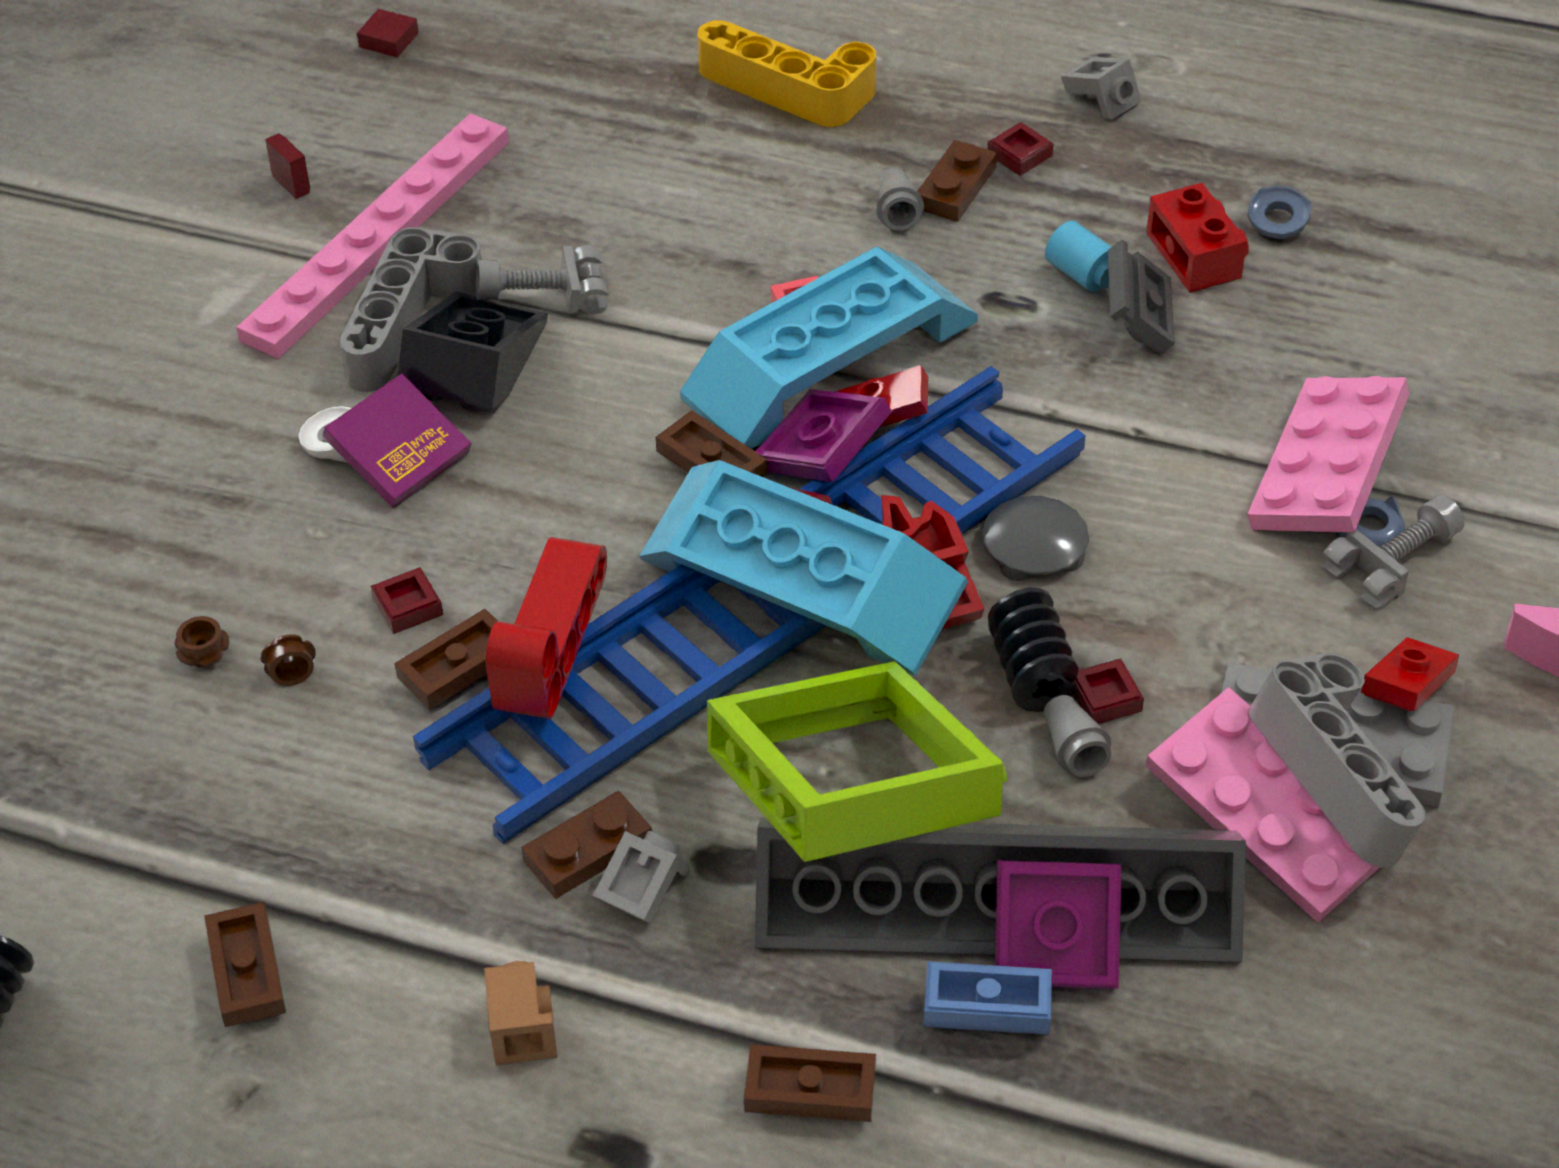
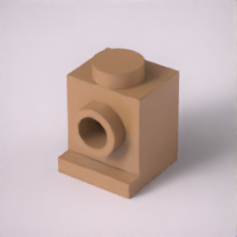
M513 961L503 966L484 968L489 1030L495 1065L556 1058L557 1047L550 986H537L534 962Z

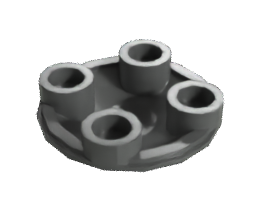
M1020 496L1001 503L988 514L982 528L985 548L992 558L1001 564L1002 574L1008 579L1015 581L1025 580L1031 575H1046L1062 570L1074 571L1079 569L1084 562L1085 550L1089 543L1087 524L1080 514L1064 502L1044 496Z

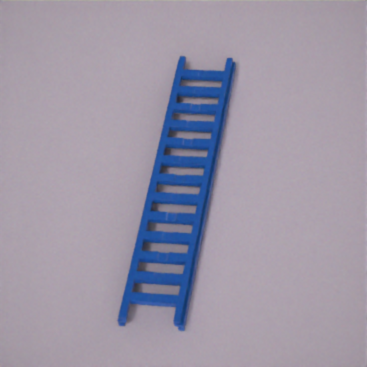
M990 366L929 405L928 413L907 419L860 449L833 482L812 480L799 489L830 496L831 503L834 506L845 501L866 519L882 525L881 498L867 488V486L884 476L904 493L914 497L923 506L930 500L939 505L955 518L963 535L985 520L988 514L1001 503L1019 497L1080 456V452L1085 448L1086 435L1076 429L1040 454H1034L981 414L982 411L1003 398L1002 383L996 379L999 377V371ZM959 427L1015 470L1001 480H998L943 437ZM923 452L975 492L977 496L961 506L905 461L917 453ZM681 564L593 620L587 626L562 696L578 711L583 712L610 739L608 742L587 754L551 719L493 709L490 690L487 688L413 736L415 750L421 755L419 757L420 762L428 770H431L466 747L520 799V801L495 817V823L492 826L493 834L504 844L706 708L707 700L722 697L816 634L826 625L736 588L749 600L751 599L759 605L771 619L780 625L779 628L761 639L706 592L719 583L720 580ZM684 606L720 636L738 655L719 667L664 618ZM642 633L663 653L673 658L696 683L676 696L629 654L622 645ZM597 661H600L620 681L637 694L653 712L632 725L578 674ZM512 718L565 771L543 785L489 731Z

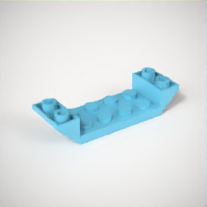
M876 246L719 331L680 390V399L697 414L753 449L762 444L782 422L783 401L917 326H920L941 343L978 322V314L915 263Z
M721 460L694 466L690 469L639 555L643 561L668 572L682 564L855 637L868 657L883 663L895 661L908 674L913 676L917 675L968 583L965 576L904 533Z

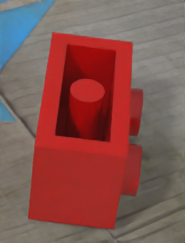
M1203 183L1150 196L1146 234L1189 293L1242 278L1244 260L1249 253L1247 237L1244 231L1237 228L1228 217L1221 201L1215 199Z

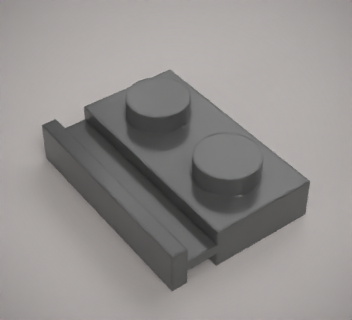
M1122 239L1108 249L1110 317L1114 320L1120 317L1125 319V327L1134 340L1140 343L1144 342L1158 354H1162L1175 345L1171 277L1138 251L1131 255L1128 252V244Z

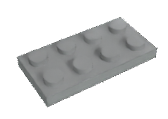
M1228 662L1222 692L1229 687L1251 706L1271 670ZM1360 689L1347 713L1419 802L1424 805L1439 807L1443 793L1455 706L1426 700L1416 711L1411 712L1365 696L1361 693Z

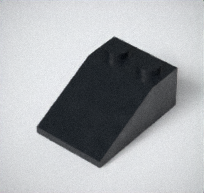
M456 291L403 328L397 376L403 374L428 400L445 398L461 402L460 406L474 412L493 410L510 395L547 324L548 313L495 300H477V297L474 295Z

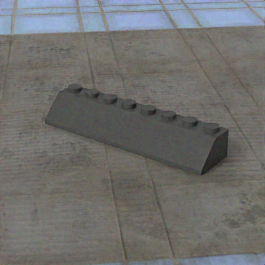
M761 817L757 827L755 948L995 955L998 860L1120 864L1119 958L1242 962L1246 840L1237 830L968 823L804 862L765 817Z

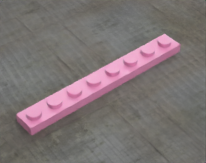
M470 113L236 327L239 342L279 359L376 268L390 238L396 232L409 227H420L509 143L508 128Z

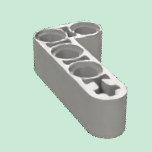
M419 227L401 229L390 238L340 336L339 344L345 377L349 386L359 391H373L386 385L399 362L403 328L421 316L430 296L447 298L456 291L476 296V261L482 260L480 245L475 238L465 234Z
M1334 653L1285 659L1276 662L1249 708V716L1253 723L1352 850L1362 860L1377 867H1391L1395 865L1426 818L1425 810L1411 790L1347 713L1365 682L1362 671L1351 660Z

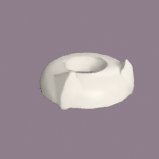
M345 406L330 407L317 412L307 419L298 435L304 451L316 458L347 462L329 443L322 442L324 440L322 436L325 426L351 408Z

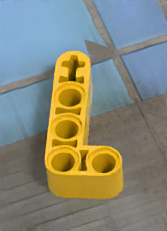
M723 20L706 22L698 29L699 72L704 78L820 126L838 127L844 125L876 94V50L867 43H845L836 49L826 60H823Z

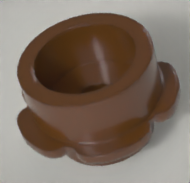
M197 616L186 620L179 626L174 645L178 649L176 656L182 663L189 666L206 667L222 658V651L228 649L230 641L228 634L221 630L219 623L215 619Z
M288 634L279 636L267 644L262 650L260 659L265 664V673L274 682L284 686H292L305 681L311 675L314 669L313 659L316 656V651L310 641H302L299 635Z

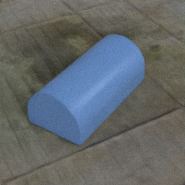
M927 961L924 1027L1049 1035L1052 969Z

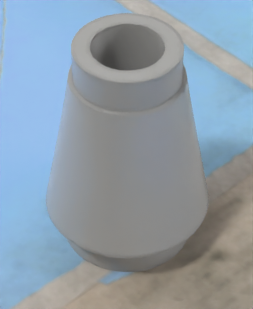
M890 168L883 172L880 177L876 207L877 216L884 225L893 230L903 231L910 229L918 222L923 213V199L903 170Z
M1061 695L1049 701L1044 708V717L1047 720L1060 766L1079 777H1088L1100 772L1109 763L1111 758V738L1109 734L1072 697Z

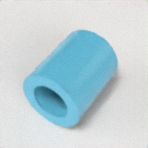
M1067 221L1059 226L1051 235L1046 245V260L1090 292H1098L1102 288H1109L1108 249L1112 246L1076 221Z

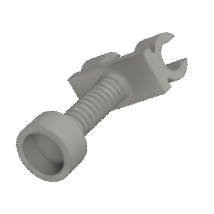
M590 245L580 246L573 250L572 246H563L560 272L559 270H536V272L535 270H531V272L530 270H526V272L525 270H521V272L520 270L516 272L515 270L505 271L499 267L497 260L476 261L475 289L477 300H498L499 293L506 288L507 290L511 288L512 290H515V288L517 290H520V288L522 290H525V288L527 290H530V288L534 290L535 287L537 290L540 288H560L565 291L569 313H578V309H581L586 313L596 314L608 308L606 297L588 296L592 294L609 295L607 283L599 278L601 276L599 264L582 265L586 262L603 263L600 250Z
M1437 495L1419 507L1417 511L1418 521L1380 547L1357 529L1355 533L1347 532L1345 538H1337L1323 552L1331 560L1326 561L1322 566L1335 577L1341 578L1357 565L1369 575L1362 585L1370 591L1360 597L1376 610L1382 609L1394 597L1398 598L1405 592L1409 570L1397 561L1429 539H1433L1436 542H1445L1462 531L1464 528L1463 514L1452 499L1445 495Z

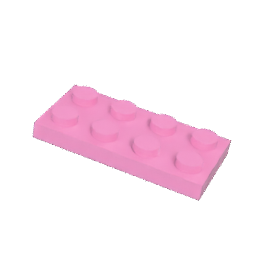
M1324 376L1306 378L1247 515L1252 530L1355 533L1410 394L1406 377L1332 378Z
M1228 687L1147 755L1146 767L1215 830H1237L1246 840V858L1312 919L1319 923L1380 867L1362 860L1352 850L1253 723L1249 716L1250 705Z

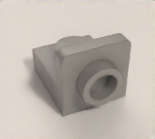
M1091 57L1061 76L1066 93L1086 94L1087 98H1097L1104 119L1112 120L1141 100L1130 59Z
M625 831L593 896L616 909L651 924L675 874L686 877L690 866L676 855L680 846L669 839L648 831L643 840Z

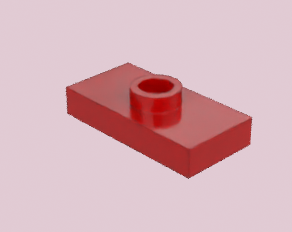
M922 365L834 391L885 398L892 412L879 428L928 413L929 377Z
M1406 637L1364 675L1365 682L1361 693L1411 712L1416 711L1456 672L1459 654Z

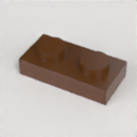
M954 140L918 189V193L924 203L923 211L958 222L995 170L997 152L977 147L974 144Z
M693 410L655 437L656 452L688 473L694 466L721 460L761 477L767 475L766 458Z
M486 609L481 610L394 663L397 678L431 710L487 675L486 648L491 629L498 620Z
M618 790L522 846L523 861L551 895L557 899L606 870L625 831L644 840L647 832H652V827Z
M265 902L204 915L219 1006L225 1028L286 1013Z
M750 1044L744 1091V1112L871 1122L876 1054Z

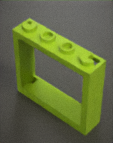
M895 661L707 700V751L804 862L1001 816L1003 782H1007V773L1002 760L992 753L944 705L940 704ZM889 718L939 768L819 794L773 743Z

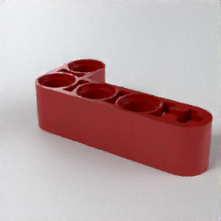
M554 537L548 539L515 623L497 621L494 623L488 638L486 670L493 709L551 719L554 716L605 579L607 549L604 545Z

